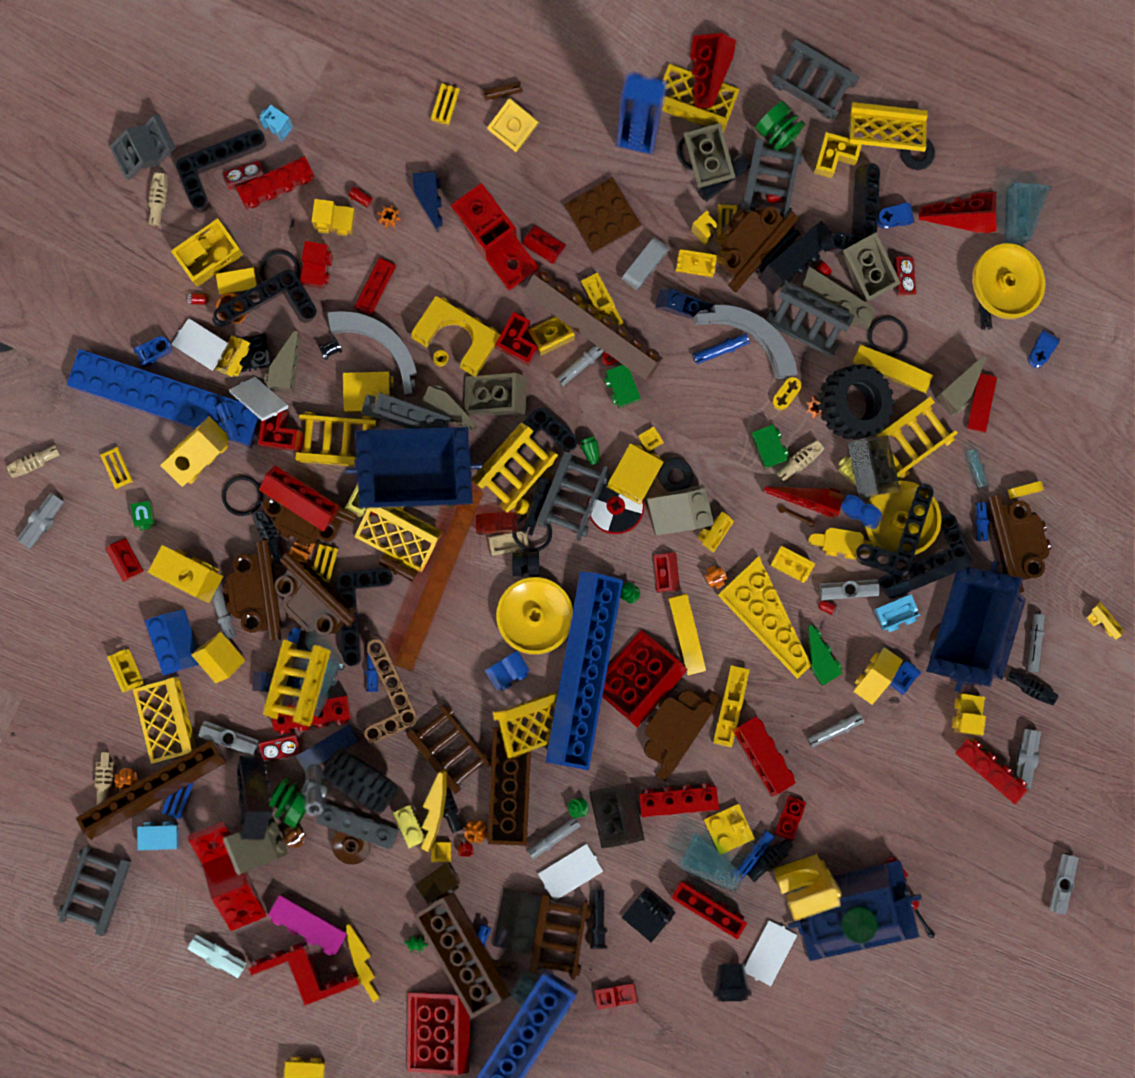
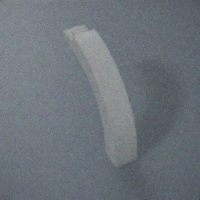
M714 305L710 309L711 313L709 310H703L693 317L694 326L708 324L728 325L752 336L768 355L773 368L774 380L788 379L798 375L796 363L788 344L781 334L759 315L735 306Z
M339 311L328 313L332 334H360L372 338L383 345L395 358L400 368L405 396H414L413 391L416 390L415 381L410 379V377L418 376L415 364L405 344L389 327L374 318L359 313Z

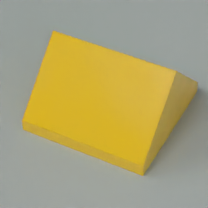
M556 316L528 329L534 344L538 346L540 356L575 340V334L571 327Z
M222 631L191 653V656L215 684L229 678L246 661Z

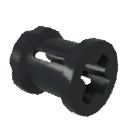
M333 337V340L323 345H318L325 360H328V357L337 352H343L336 337Z

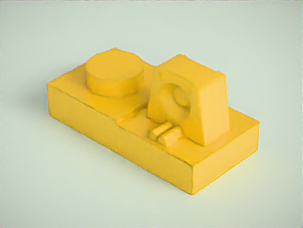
M721 512L715 518L712 529L709 531L703 528L697 538L703 542L702 545L714 553L734 521L727 514Z
M1101 601L1095 604L1092 612L1087 616L1088 621L1093 626L1102 622L1106 633L1110 637L1113 636L1115 640L1121 637L1125 631Z

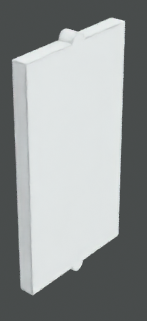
M188 318L182 329L178 331V335L171 345L213 371L220 359H223V355L230 344Z
M256 377L241 382L239 385L229 389V392L262 421L272 416H277L278 413L288 409V405Z
M585 844L544 869L538 875L545 885L544 889H547L553 900L556 901L597 876L603 870L596 860L597 856H594L588 845Z
M768 920L744 966L745 972L754 977L756 981L760 980L771 986L797 935L785 929V926H779Z

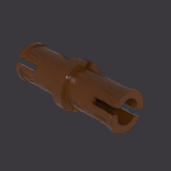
M520 81L505 85L501 83L499 86L483 89L485 100L488 101L522 93Z
M385 553L378 563L393 571V574L403 576L413 582L418 571L403 564V561L393 559Z

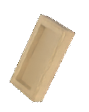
M516 531L517 538L521 544L529 547L527 534ZM512 532L488 537L492 556L523 550L514 541Z

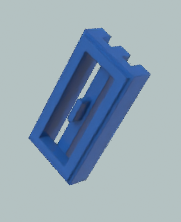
M194 783L188 784L178 814H175V810L184 787L178 790L170 812L168 808L173 794L167 797L162 814L181 820Z

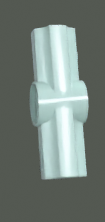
M198 934L195 935L188 947V950L204 958L208 964L218 969L221 968L239 978L247 964L240 958L232 955L225 947L217 943L213 944Z

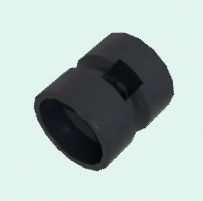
M512 552L513 577H522L524 574L540 576L539 552H528L527 555L523 552Z

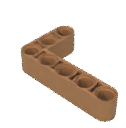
M378 637L371 638L368 641L367 650L395 712L366 725L364 736L371 743L378 742L414 725L417 721L414 706L384 642ZM374 642H378L381 645V649L377 652L372 651L370 648ZM381 660H387L389 666L386 669H381L378 663ZM394 677L397 679V684L389 686L386 683L387 679ZM403 695L406 699L403 703L399 704L395 702V697ZM411 712L414 715L413 719L410 721L404 720V713ZM393 720L396 726L393 729H388L385 723ZM375 728L378 731V735L370 737L367 734L368 730Z

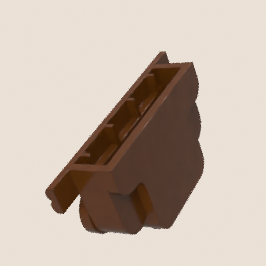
M759 205L754 211L743 208L737 211L729 224L722 228L718 236V243L722 249L717 254V262L732 279L728 286L735 293L798 221L799 217L793 211H790L783 219L778 209L772 206Z
M270 497L265 500L263 505L265 513L270 517L276 518L274 525L279 530L278 535L287 539L291 536L297 539L296 543L304 547L307 544H316L319 539L326 542L333 541L337 537L343 522L353 526L357 518L356 514L339 507L333 522L323 532Z
M1000 495L988 497L991 506L988 514L1003 573L1023 578V580L1042 576L1045 571L1043 560L1048 557L1049 550H1051L1050 541L1046 539L1044 533L1046 532L1044 520L1041 521L1038 515H1031V508L1024 501H1016L1013 504L1003 506ZM1021 583V587H1020V590H1019L1020 593H1021V592H1024V588H1023V584H1022V583Z
M268 540L257 541V554H241L233 561L235 572L230 573L227 577V582H224L225 594L229 595V601L226 602L227 611L233 617L241 619V626L246 632L269 631L270 641L282 639L280 631L282 624L278 596L275 591L272 553L269 552Z
M286 552L280 559V562L288 570L275 582L276 593L281 597H285L282 601V607L286 611V615L290 619L295 620L299 624L300 629L306 633L317 632L320 635L337 633L344 624L350 627L356 619L354 613L357 609L307 561L295 560Z
M685 690L680 692L676 699L667 698L664 701L660 699L654 708L657 712L653 717L649 716L644 723V726H646L645 734L650 739L644 746L645 755L662 765L656 774L657 777L666 782L670 774L674 772L715 710V706L721 699L720 697L711 692L707 699L703 700L693 692Z

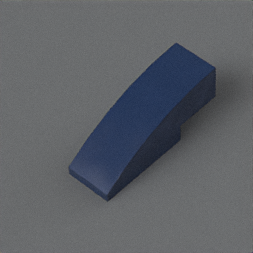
M351 724L296 757L306 772L309 766L321 765L329 760L336 749L342 748L346 750L360 740Z

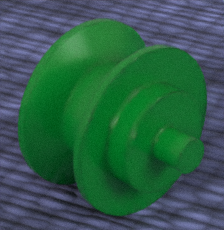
M631 582L625 583L622 586L620 598L629 604L635 603L640 597V588Z
M584 798L572 799L569 802L568 812L573 818L585 817L588 814L589 806Z
M412 934V937H409V941L404 943V945H408L410 953L413 950H418L420 954L424 947H428V943H424L425 939H422V935L419 938H415L414 934Z

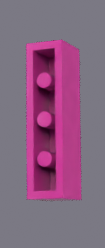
M282 894L279 895L268 914L271 917V922L278 926H281V924L288 927V932L295 936L298 934L304 936V941L313 946L315 943L322 947L321 951L328 955L332 953L337 954L347 936L345 930Z

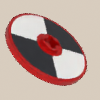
M603 484L590 520L599 530L613 535L627 533L634 529L641 521L644 513V499L641 505L609 489L606 484ZM588 497L587 508L592 497ZM615 501L619 502V506L621 507V509L617 508L616 511H614L613 507L610 506L611 504H614Z

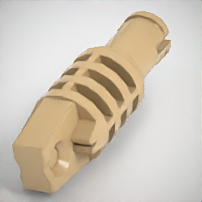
M156 172L153 175L150 186L151 191L148 202L150 217L148 225L161 226V214L165 208L167 197V174Z
M818 440L813 441L789 459V463L776 472V474L785 482L796 471L801 472L812 463L824 450V447Z
M53 445L41 452L36 450L29 455L17 459L7 466V470L10 476L15 478L43 467L45 462L61 455L56 445Z
M101 752V762H96L94 785L97 788L96 806L108 799L109 789L112 787L114 763L109 762V752Z

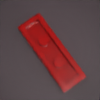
M379 257L354 309L370 317L372 316L397 267L396 265Z
M980 373L975 386L966 429L986 433L998 377Z

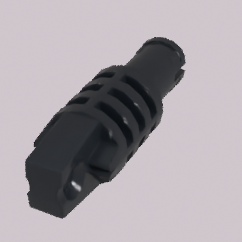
M264 510L253 514L254 521L262 541L268 540L269 549L276 563L284 555L279 543L280 537L270 517Z
M1013 670L1009 672V675L1014 678L1007 676L1006 681L1020 687L1023 693L1050 705L1056 703L1059 696L1043 683L1031 677L1025 678Z
M448 788L443 817L447 819L453 834L463 830L457 815V804L451 789Z
M785 839L779 845L775 843L759 858V863L747 873L754 883L765 872H771L788 856L786 852L793 846L789 840Z

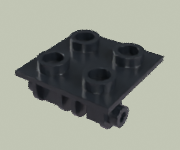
M266 334L241 338L250 343L247 355L239 363L243 366L241 372L248 371V369L251 372L253 368L255 371L257 368H268L271 365V359L269 358Z
M645 888L622 916V919L652 943L666 924L672 920L676 912Z

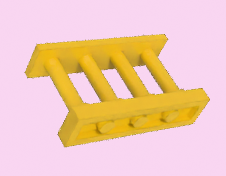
M931 396L868 442L873 448L875 446L877 449L880 448L897 471L892 476L894 480L898 477L900 480L909 474L908 470L941 445L945 444L948 446L956 440L954 436L958 432L955 430L949 434L932 412L933 408L931 406L935 402ZM921 413L923 416H927L943 438L935 446L916 422V417ZM906 424L913 429L928 449L920 457L901 433L902 430L900 428ZM889 436L897 439L913 461L905 468H903L886 445L885 439Z
M304 412V415L299 414V419L306 421L303 450H301V453L296 452L295 460L301 463L354 467L356 457H351L349 453L351 425H362V430H370V426L377 427V421L369 416H362L361 419L316 416L314 412ZM313 422L325 423L323 448L320 454H312L313 451L311 450ZM332 423L344 424L342 450L339 456L332 455V452H330Z
M520 423L481 469L471 478L475 485L481 489L487 486L499 497L502 502L498 506L507 513L515 508L519 499L541 474L553 465L558 456L550 449L544 452L530 438L533 431L523 423ZM523 443L540 457L533 466L517 452V449ZM511 457L527 471L521 480H518L505 467V463ZM497 472H500L515 486L508 495L492 481Z
M283 639L262 715L277 719L279 713L294 716V722L311 726L331 651L316 645L313 646L312 652L297 649L298 644ZM294 657L310 659L307 671L291 668ZM289 675L304 678L302 689L286 687ZM284 694L299 697L296 708L281 705Z

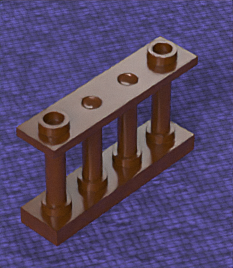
M441 705L439 708L442 710V713L422 730H417L416 732L411 730L406 735L437 773L443 769L448 771L453 763L473 748L479 756L477 760L457 776L451 777L447 772V786L454 794H457L462 790L459 787L461 782L484 763L487 767H490L489 761L492 759L485 751L480 752L454 720L453 716L455 714L450 707L447 706L445 708ZM448 718L455 728L433 746L427 747L423 743L424 737ZM458 734H461L467 743L445 761L439 762L435 757L437 755L436 752Z
M542 894L529 973L537 974V969L541 970V968L572 973L571 980H575L576 976H580L581 965L578 964L585 919L590 917L591 907L588 906L587 901H584L583 907L555 903L553 900H549L550 895ZM555 910L582 915L580 927L549 922V919H546L547 911ZM550 929L578 934L577 946L546 941L543 938V933ZM550 949L574 953V964L568 965L544 961L543 958H539L540 951Z

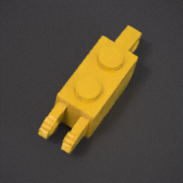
M829 528L824 534L813 533L808 537L810 545L822 547L821 551L826 552L825 555L837 557V554L845 555V559L856 560V550L860 545L868 544L875 546L872 542L864 540V536L860 532ZM865 550L859 553L860 556L870 555L869 552Z

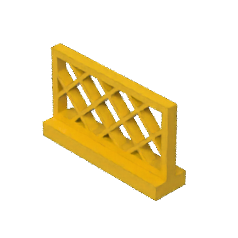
M669 64L663 82L668 81L666 89L671 87L675 95L670 97L664 96L662 111L705 127L721 123L724 133L740 89L722 83L718 93L722 103L705 110L693 106L695 105L692 93L694 89L693 87L689 88L686 82L688 79H695V76L688 70ZM670 71L678 73L681 79L672 82L669 77ZM683 82L686 90L678 93L674 85ZM729 91L734 93L732 99L725 101L721 93ZM689 94L692 101L684 103L680 96ZM724 106L727 111L726 117L718 115L715 109Z
M852 102L849 116V143L925 152L928 111ZM869 126V127H871L874 131L871 132V133H868V132L865 130V128ZM888 128L893 133L887 135L884 130ZM906 130L912 134L908 138L902 134ZM860 132L864 137H854V135ZM879 134L883 139L879 140L874 138V136ZM898 136L902 141L897 142L893 138ZM916 138L921 144H914L912 140Z
M398 507L367 508L355 538L398 561H403L404 564L422 573L443 531ZM371 511L379 516L380 521L372 523L369 516ZM393 522L397 530L389 532L386 523ZM382 524L385 533L377 535L374 526ZM369 527L373 536L366 537L362 535V530ZM403 532H411L414 539L406 541ZM399 533L402 542L394 544L391 535ZM386 536L390 545H381L378 538ZM426 540L432 544L430 548L423 550L420 541ZM416 542L419 551L411 553L407 544ZM403 545L406 554H398L395 547ZM420 554L423 560L422 565L415 563L412 556Z
M180 677L169 678L133 689L151 764L186 755L197 748ZM166 684L168 692L163 698L156 692L160 686ZM146 690L151 693L147 702L141 700L140 691ZM154 696L162 700L158 710L149 705ZM165 703L169 704L172 708L169 717L161 712ZM147 708L156 712L151 721L147 720L144 715ZM158 715L167 719L163 728L154 724ZM170 722L174 723L177 728L174 735L165 731ZM152 726L160 731L156 740L149 735ZM163 733L172 738L167 747L159 743ZM175 740L181 744L182 752L175 753L170 750ZM158 745L165 751L162 757L155 759L154 749Z
M558 692L548 693L493 712L494 720H499L508 758L549 744L554 718L549 712L552 706L556 707ZM537 711L543 714L540 722L535 719ZM523 716L529 719L526 727L520 724ZM547 718L552 721L549 729L544 726ZM510 721L514 724L512 732L508 730L506 722ZM533 723L538 726L535 734L530 731ZM518 728L524 731L521 739L516 736ZM542 730L547 733L545 741L540 738ZM528 735L533 738L531 746L525 743ZM514 740L519 743L516 751H513L512 747Z

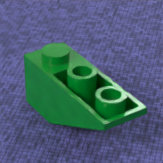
M811 624L807 627L811 671L820 686H824L843 674L841 672L843 667L837 659L834 660L831 656L832 650L827 643L824 644L820 639L822 634L819 629Z

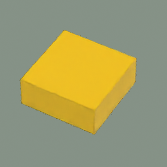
M654 426L638 435V439L647 453L664 443Z
M434 842L431 849V862H451V842Z

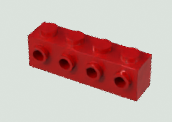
M304 156L236 187L247 210L258 207L264 201H271L277 198V195L288 193L301 184H308L315 176Z
M274 465L265 475L259 489L323 532L333 522L340 507L277 465Z
M348 696L318 700L311 726L317 725V728L329 727L328 723L336 722V725L347 724V720L352 719ZM297 704L288 705L287 707L296 708ZM279 713L277 719L272 718L273 731H279V735L291 733L290 729L298 728V732L310 730L309 726L294 722V716Z
M755 716L732 730L771 797L796 784L793 772L787 768L783 755L777 751L775 742L771 736H768L761 719Z
M967 739L955 754L1014 805L1018 804L1030 790L1027 787L1028 783L1021 777L1016 778L1011 774L1013 771L1007 765L998 763L996 761L998 758L990 751L988 753L981 748L983 745L976 739Z
M712 783L700 784L701 788L694 789L693 785L681 786L682 790H674V787L662 788V792H655L654 789H644L643 793L639 794L641 817L719 810L717 787H712Z
M685 880L684 883L679 881L670 896L672 900L733 938L739 939L748 924L744 921L745 916L737 911L734 914L727 910L729 906L721 901L715 903L710 900L712 896L705 891L697 892L694 890L696 886Z

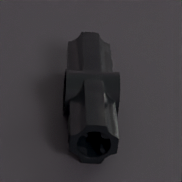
M739 154L731 161L735 174L734 179L696 189L699 196L706 203L751 167L744 156Z

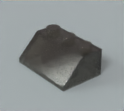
M888 435L868 437L847 443L860 499L900 492Z
M633 783L590 792L602 849L645 840Z
M503 888L493 946L531 954L542 895Z

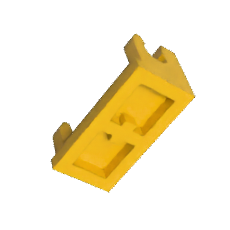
M707 210L693 222L691 232L705 246L709 243L708 240L711 234L714 235V230L709 223L714 228L717 227L716 222L709 216Z
M680 249L676 272L713 278L717 255Z
M255 267L216 274L219 295L250 290L258 285Z
M780 546L770 566L805 583L816 563Z
M124 649L107 656L122 692L126 693L144 685L130 649Z

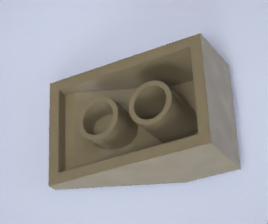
M721 123L684 133L685 144L698 188L735 178Z
M877 232L842 250L852 282L861 300L869 301L900 284Z
M294 331L269 366V371L265 372L264 382L267 383L271 391L294 394L301 345V336L298 331Z
M984 355L935 398L950 415L954 412L960 413L969 405L967 401L973 394L986 360Z
M518 373L476 376V378L474 376L465 377L464 412L467 415H526V377Z
M437 385L433 387L428 386L421 408L450 417L449 423L459 427H468V430L476 433V424L444 391V388Z
M703 484L647 498L656 535L695 530L714 525L706 488Z
M274 818L268 822L264 840H242L241 831L223 838L237 875L288 855L286 845L282 840Z

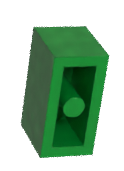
M621 365L606 371V376L603 378L607 388L611 387L613 392L610 396L614 406L618 405V408L621 409L641 400L630 369Z
M774 424L751 433L764 470L788 460V450L785 445L782 446L780 430L775 428Z

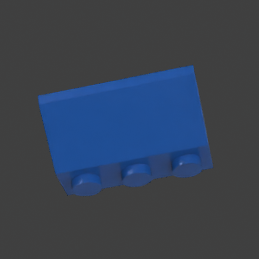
M185 609L145 620L163 676H169L199 665L191 656V653L197 650L198 647Z

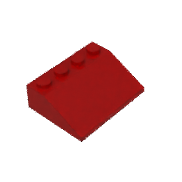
M640 630L607 668L602 698L638 728L656 707L660 699L662 700L688 670L679 660Z
M409 992L407 1072L446 1075L469 1073L470 1015L458 994Z

